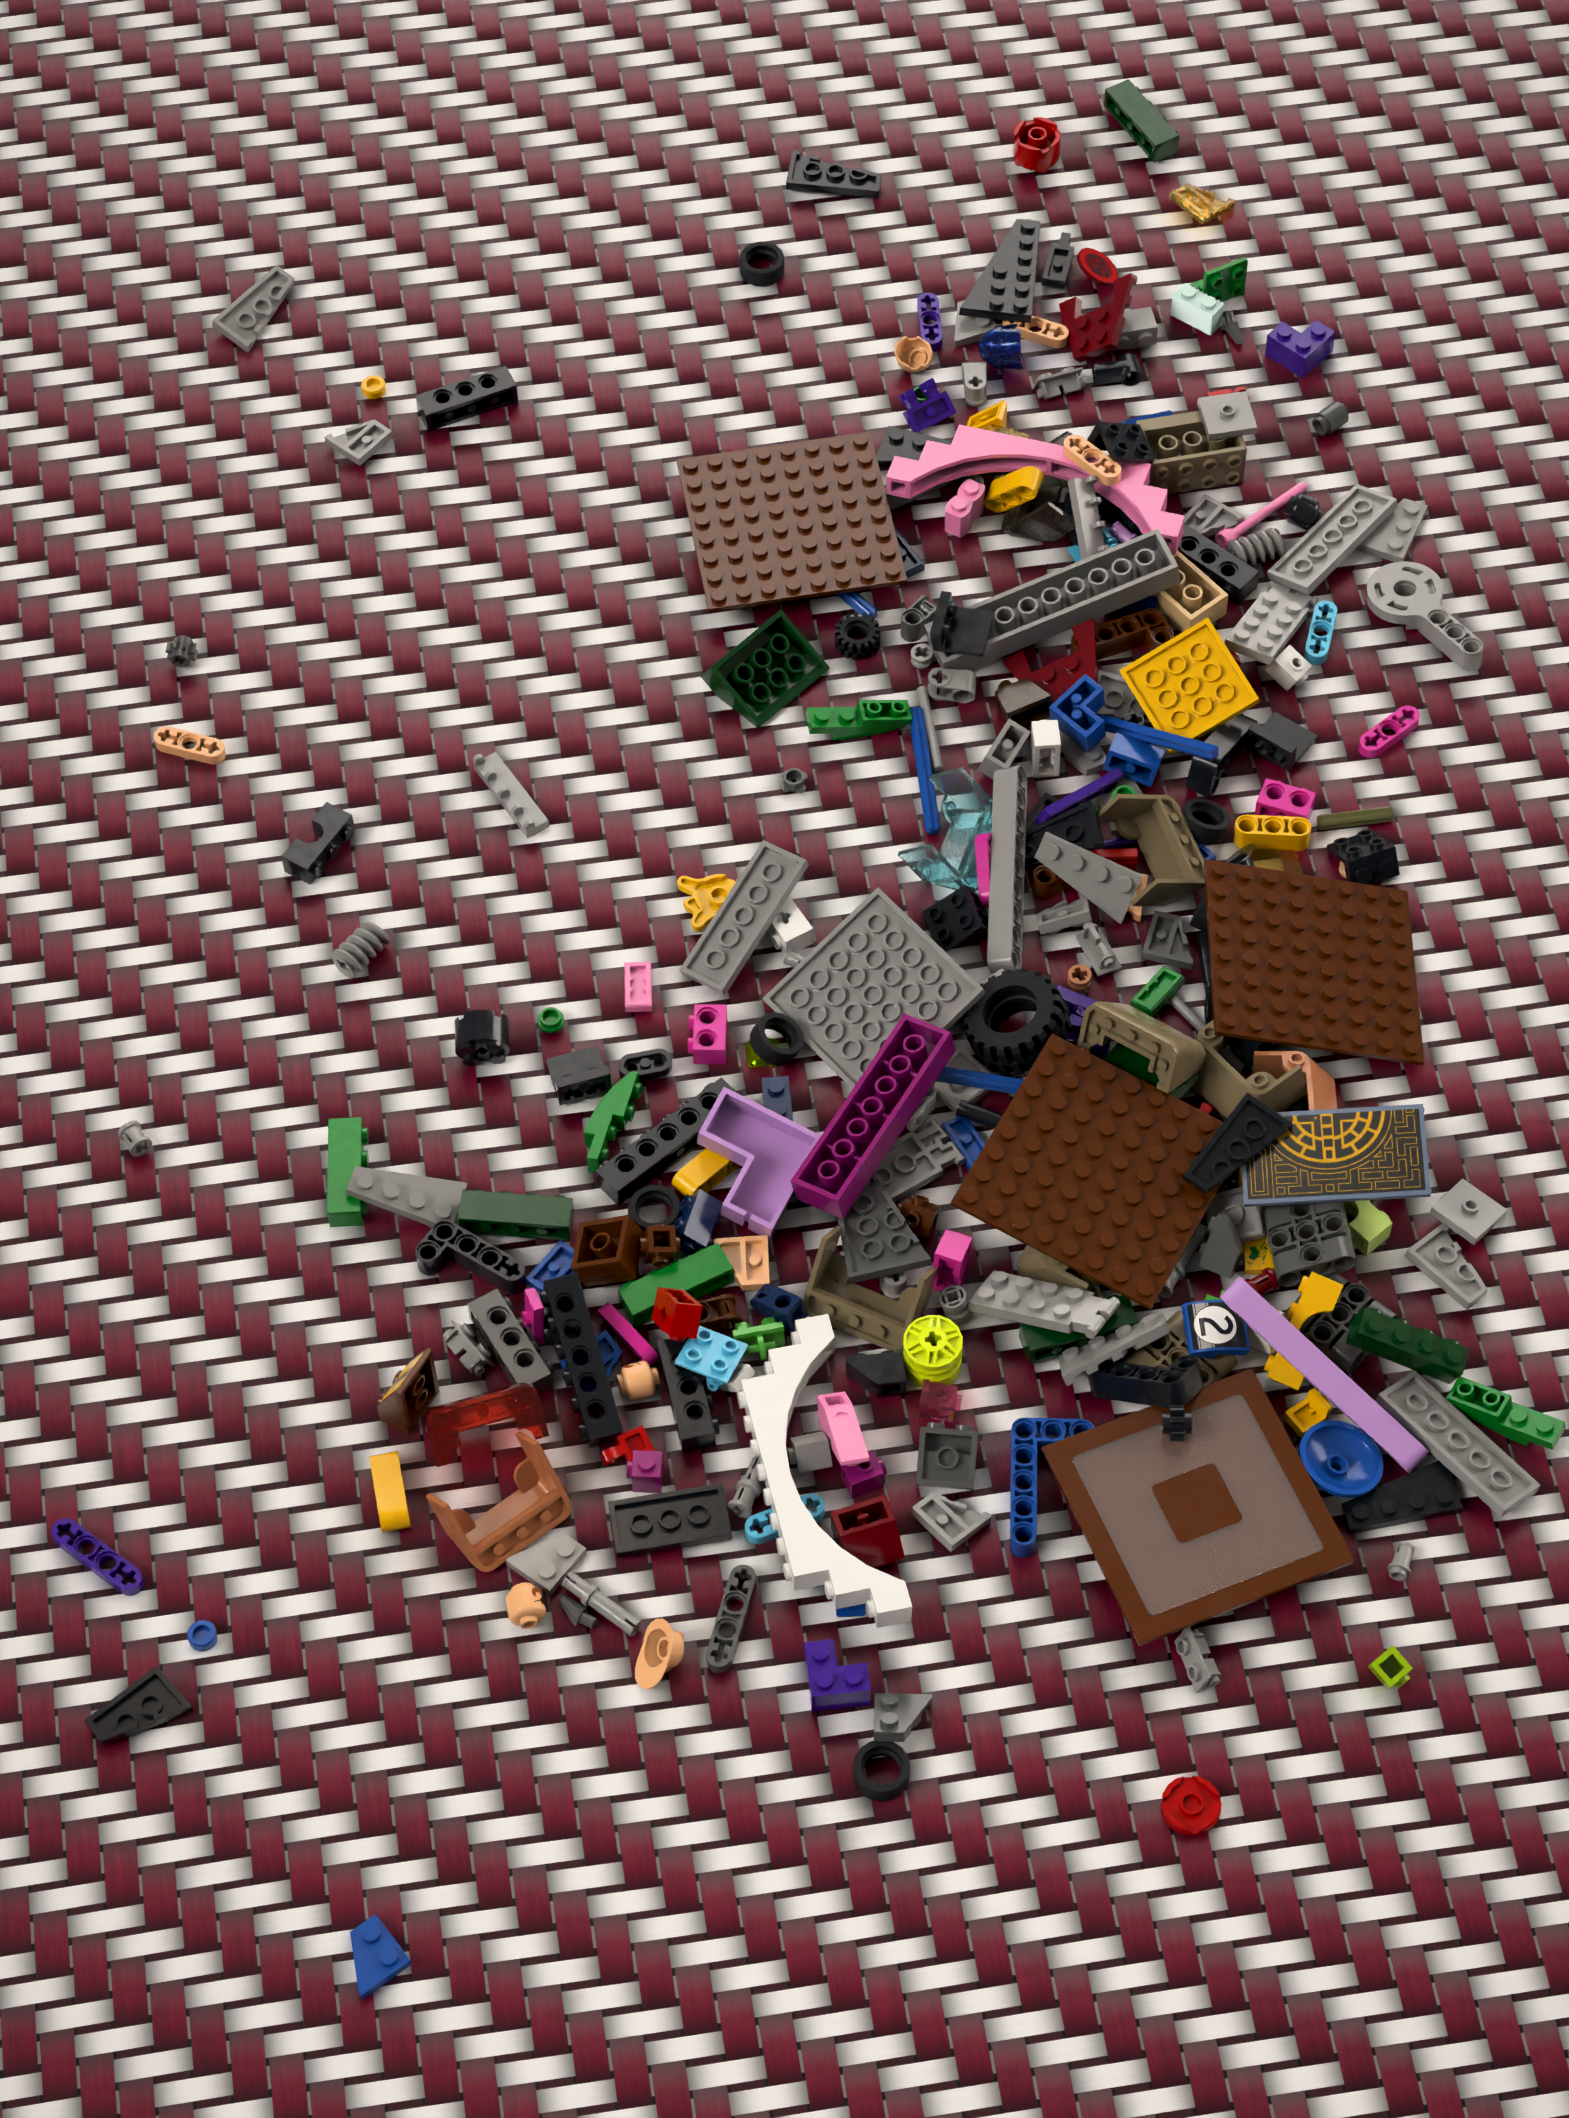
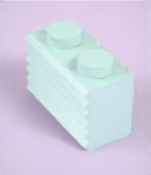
M1184 283L1173 294L1171 316L1210 336L1222 325L1223 302L1208 296L1207 293L1204 294L1203 291L1200 292L1199 289L1196 290L1195 287L1187 285V283Z

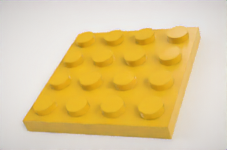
M1208 617L1119 670L1154 729L1194 740L1200 739L1215 730L1219 725L1227 723L1260 703L1257 694ZM1167 748L1170 755H1173L1176 752H1178Z

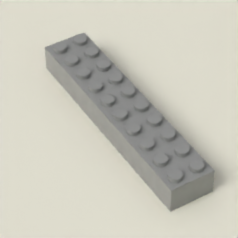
M1155 529L966 607L993 611L994 613L985 652L982 657L934 650L933 653L941 668L972 670L1069 630L1091 618L1096 619L1180 584L1179 566L1159 529ZM932 621L924 626L928 643L933 649L930 637Z

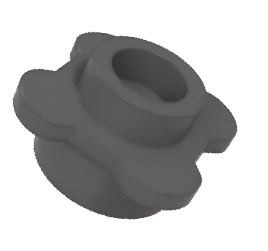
M791 768L782 773L784 780L780 788L783 792H805L806 786L804 783L808 778L805 772L797 768Z

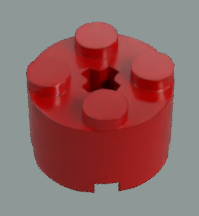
M1033 117V121L1026 122L1025 119L1016 126L1014 130L1013 156L1014 163L1017 166L1034 170L1038 173H1046L1050 167L1057 163L1060 156L1061 133L1057 129L1056 123L1047 118Z

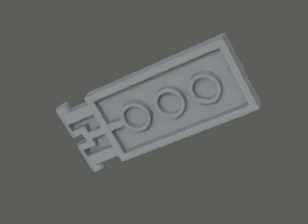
M1273 581L1268 585L1267 590L1269 592L1263 591L1224 641L1229 650L1267 665L1272 664L1308 616L1309 606L1315 608L1318 601L1317 598L1296 591L1295 594L1291 593V588Z
M935 1119L927 1123L928 1128L917 1134L911 1131L898 1138L875 1171L881 1185L888 1192L894 1203L943 1176L945 1168L954 1163L957 1166H961L966 1161V1158L952 1141L944 1144L948 1141L949 1137Z
M995 1270L968 1301V1308L971 1312L1068 1334L1072 1331L1085 1333L1090 1339L1097 1335L1106 1323V1320L1111 1317L1120 1305V1301L1116 1297H1111L1110 1299L1095 1297L1094 1292Z

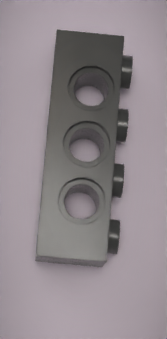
M495 1289L467 1303L470 1319L522 1402L553 1388L552 1376L554 1375V1370L547 1359L543 1361L540 1357L541 1351L535 1339H529L526 1335L527 1328H525L521 1317L516 1318L514 1316L513 1305L507 1296L502 1297L499 1290ZM497 1321H504V1323L499 1325L494 1324ZM511 1342H517V1343H518V1344H516V1345H514V1346H509V1345H507V1344H509V1343H511ZM526 1363L532 1364L529 1367H521V1365Z

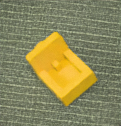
M1313 1388L1309 1390L1304 1400L1285 1411L1282 1418L1302 1438L1310 1427L1327 1421L1332 1406L1323 1394H1320Z

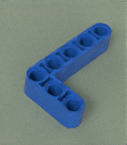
M1019 1418L1012 1424L1010 1441V1551L1013 1555L1019 1558H1027L1035 1552L1037 1454L1044 1455L1041 1450L1044 1446L1094 1428L1090 1421L1063 1418ZM1019 1434H1027V1435H1029V1437H1028V1438H1021V1437H1019L1018 1435H1019ZM1053 1434L1058 1436V1438L1051 1439L1047 1436ZM1025 1459L1028 1460L1029 1463L1022 1464L1019 1463L1018 1460ZM1026 1485L1029 1489L1022 1490L1018 1486ZM1019 1511H1026L1029 1515L1021 1516L1017 1513ZM1020 1537H1025L1029 1539V1541L1020 1542L1017 1539Z

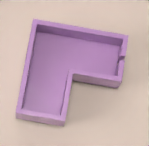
M723 1087L698 1132L697 1144L743 1167L722 1204L721 1215L741 1226L745 1222L749 1223V1230L759 1235H768L770 1240L795 1195L791 1179L821 1135L726 1087Z

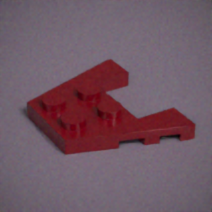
M1130 273L1114 280V302L1087 314L1081 315L1082 300L1077 297L1059 303L1064 326L1069 331L1068 340L1073 358L1081 363L1118 347L1126 320L1123 314L1125 307L1131 303L1132 296L1129 294L1132 285L1137 283V276Z
M1091 618L1072 627L1080 650L1032 672L1023 651L1002 660V662L1018 681L1024 678L1029 679L1049 693L1053 704L1084 674L1098 684L1097 642L1095 640L1096 624Z

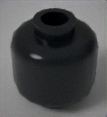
M1298 493L1295 497L1291 495L1283 514L1286 515L1288 523L1306 530L1320 520L1322 511H1319L1320 503L1318 500L1303 493Z

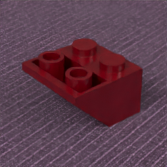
M886 1495L831 1511V1529L837 1544L866 1565L878 1569L905 1560L896 1519Z

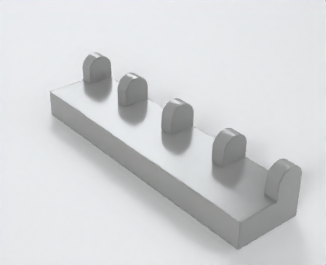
M1089 476L1086 479L1072 478L1068 481L1081 560L1110 548L1109 545H1104L1102 529L1106 527L1105 521H1100L1098 505L1102 501L1101 497H1096L1094 484L1098 482L1097 476Z
M496 752L486 757H483L481 754L474 756V770L526 838L549 827V820Z

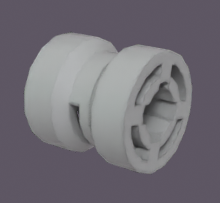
M950 1285L941 1291L939 1302L946 1318L955 1324H960L971 1317L972 1312L968 1308V1296L963 1287Z

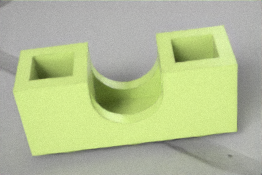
M1370 1200L1343 1202L1345 1213L1354 1219L1349 1223L1352 1243L1367 1256L1390 1237L1393 1222H1391L1385 1212L1379 1211L1374 1207Z

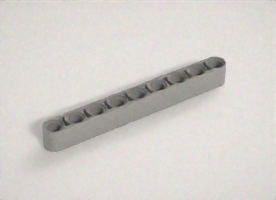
M1021 765L997 770L994 772L987 947V964L991 974L1000 969L1015 972L1016 969H1021L1027 775Z

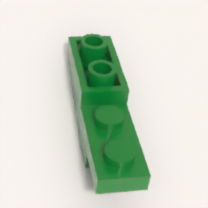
M858 700L856 707H807L805 712L809 734H831L832 740L873 736L912 723L913 720L908 700Z
M637 1071L627 1074L606 1093L588 1121L584 1131L585 1146L590 1148L587 1156L588 1172L596 1173L600 1164L609 1159V1143L615 1141L617 1130L625 1131L627 1122H632L634 1118L635 1106L633 1104L635 1099H640L643 1086L642 1083H639Z
M1461 1376L1458 1377L1446 1397L1455 1408L1471 1419L1525 1446L1533 1442L1553 1450L1565 1430V1421L1512 1402L1511 1395Z

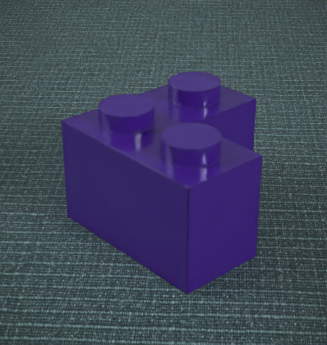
M1316 320L1300 333L1282 321L1267 335L1265 355L1303 379L1333 352L1335 331Z
M834 1639L804 1642V1658L812 1712L871 1705V1686L867 1663L837 1666Z

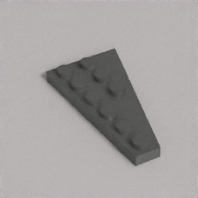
M874 1173L844 1219L837 1217L838 1224L842 1227L840 1235L850 1284L933 1265L931 1258L924 1251L918 1238L913 1234L905 1218Z

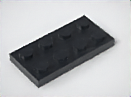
M723 1483L608 1501L617 1558L732 1540Z

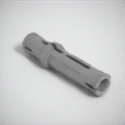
M574 1571L567 1574L570 1580L565 1577L562 1587L579 1597L584 1606L594 1608L625 1631L630 1637L636 1634L634 1627L639 1630L642 1624L641 1620L635 1618L601 1593L597 1585H590Z

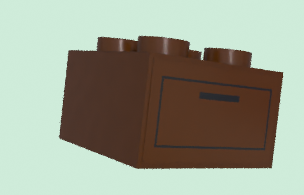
M630 1215L580 1222L570 1269L574 1273L577 1272L578 1278L585 1287L635 1280L640 1258L639 1238L643 1237L644 1232Z

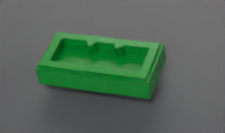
M1163 966L1131 1000V1006L1154 1017L1186 983L1185 976Z

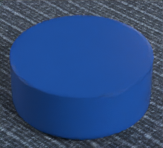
M200 1620L189 1627L187 1638L194 1650L204 1652L215 1646L218 1634L211 1622Z

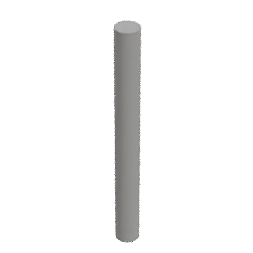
M920 686L917 688L920 707L924 712L933 771L940 773L944 768L928 692L925 686Z
M1174 995L1169 1000V1003L1198 1032L1206 1025L1177 995ZM1228 1046L1219 1052L1239 1074L1247 1070L1248 1066Z

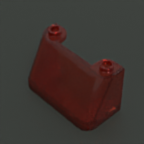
M526 1382L518 1383L430 1409L425 1417V1434L436 1466L441 1467L451 1464L450 1456L452 1451L462 1446L459 1432L509 1418L515 1419L518 1430H529L535 1440L549 1436L540 1396L536 1388Z

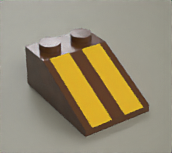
M428 1347L413 1358L403 1371L397 1372L393 1379V1385L387 1393L384 1392L377 1402L380 1420L407 1435L411 1433L440 1391L433 1352Z

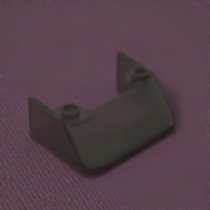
M1066 431L1048 443L1064 446L1065 438L1073 434ZM1044 475L1036 498L1006 510L1001 527L1002 530L1009 536L1050 543L1059 540L1061 536L1076 528L1074 519L1058 508L1062 489L1068 486V481Z

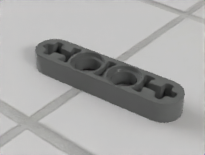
M738 1565L733 1568L726 1585L706 1651L707 1666L715 1673L728 1671L735 1658L756 1588V1573L748 1565ZM742 1575H746L748 1580L743 1584V1592L738 1591V1579H741ZM731 1600H740L744 1606L740 1611L734 1612L727 1608V1604ZM727 1625L732 1626L736 1632L732 1637L725 1638L719 1634L720 1629ZM720 1645L725 1647L724 1659H721L720 1663H716L715 1657L719 1655Z

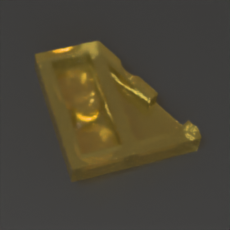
M1189 183L1171 191L1170 196L1174 203L1201 224L1234 209L1236 202L1231 198L1228 201L1215 198L1216 193L1202 190Z

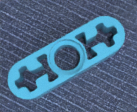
M1320 601L1314 608L1304 654L1305 659L1313 665L1323 664L1327 660L1337 616V607L1330 601ZM1323 612H1328L1326 621L1322 620ZM1318 629H1323L1328 634L1325 636H1318L1314 633V631ZM1315 645L1320 646L1318 654L1314 653Z
M806 1494L800 1497L806 1508L809 1504L816 1507L815 1513H812L811 1510L808 1511L816 1523L819 1522L825 1514L823 1499L817 1494ZM772 1508L752 1515L746 1520L745 1536L749 1542L763 1544L779 1537L778 1531H773L771 1524H768L769 1514L773 1513ZM758 1525L759 1528H763V1533L758 1534L757 1531H753V1526Z

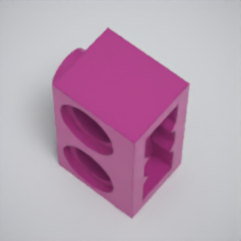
M1266 778L1256 802L1255 815L1303 817L1309 821L1314 809L1316 793L1305 788L1294 787L1281 781Z
M694 1004V1015H689V1031H693V1038H688V1054H693V1064L726 1065L727 1005Z
M948 1229L945 1230L934 1253L933 1266H938L939 1270L933 1290L941 1292L950 1285L962 1287L969 1271L972 1237Z

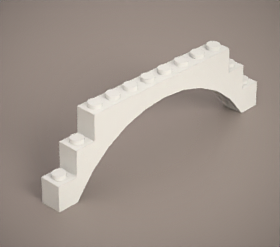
M828 1314L795 1320V1331L791 1332L792 1345L768 1350V1361L764 1362L766 1375L741 1380V1391L737 1392L739 1408H745L746 1416H743L746 1433L751 1432L753 1440H750L752 1456H758L760 1464H756L759 1481L765 1482L766 1488L763 1489L765 1505H771L773 1513L769 1514L773 1531L777 1530L779 1538H776L779 1556L784 1555L786 1563H783L786 1581L791 1580L794 1591L824 1585L826 1597L833 1600L835 1609L866 1603L869 1618L874 1617L877 1628L909 1622L912 1617V1604L905 1581L866 1565L842 1549L818 1526L801 1501L791 1476L786 1441L787 1430L795 1404L809 1379L834 1353L835 1336Z

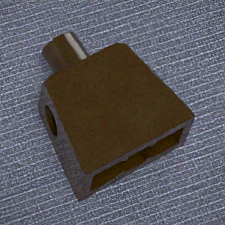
M1024 678L1014 683L1004 680L998 685V689L995 691L996 706L1004 724H1006L1008 719H1011L1025 728L1030 726L1032 721L1050 718L1051 695L1029 679Z

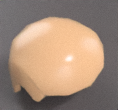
M905 336L895 346L894 354L896 360L904 371L910 373L921 372L932 363L933 351L931 346L919 336L916 338Z

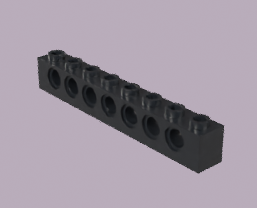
M1095 492L1096 497H1101L1102 501L1098 505L1101 517L1105 518L1110 524L1120 521L1131 533H1136L1139 536L1143 535L1138 526L1119 507ZM1184 523V532L1178 551L1228 594V600L1239 605L1257 588L1259 571Z

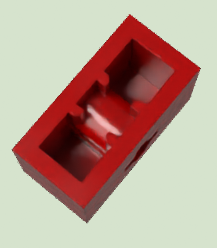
M658 1287L651 1320L660 1327V1330L666 1332L672 1340L686 1341V1338L696 1339L703 1306L684 1289Z

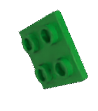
M1246 257L1209 270L1204 273L1203 279L1189 285L1195 287L1196 290L1199 289L1200 292L1203 291L1204 294L1207 293L1208 296L1214 297L1220 302L1238 297L1245 293L1248 260Z

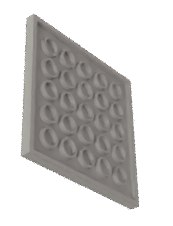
M876 888L762 999L774 1012L782 1013L792 1018L800 1026L804 1035V1042L853 1089L904 1013L948 1030L986 992L880 888Z

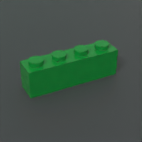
M361 1117L328 1119L327 1215L330 1227L363 1226V1215H368L367 1202L345 1194L355 1166L369 1167L368 1151H364V1144H369L368 1128H363Z
M716 1243L712 1246H707L705 1249L700 1248L697 1253L686 1258H678L671 1265L662 1269L652 1270L643 1278L626 1282L618 1289L619 1304L635 1329L652 1321L658 1287L684 1289L697 1300L734 1283V1269L720 1245Z

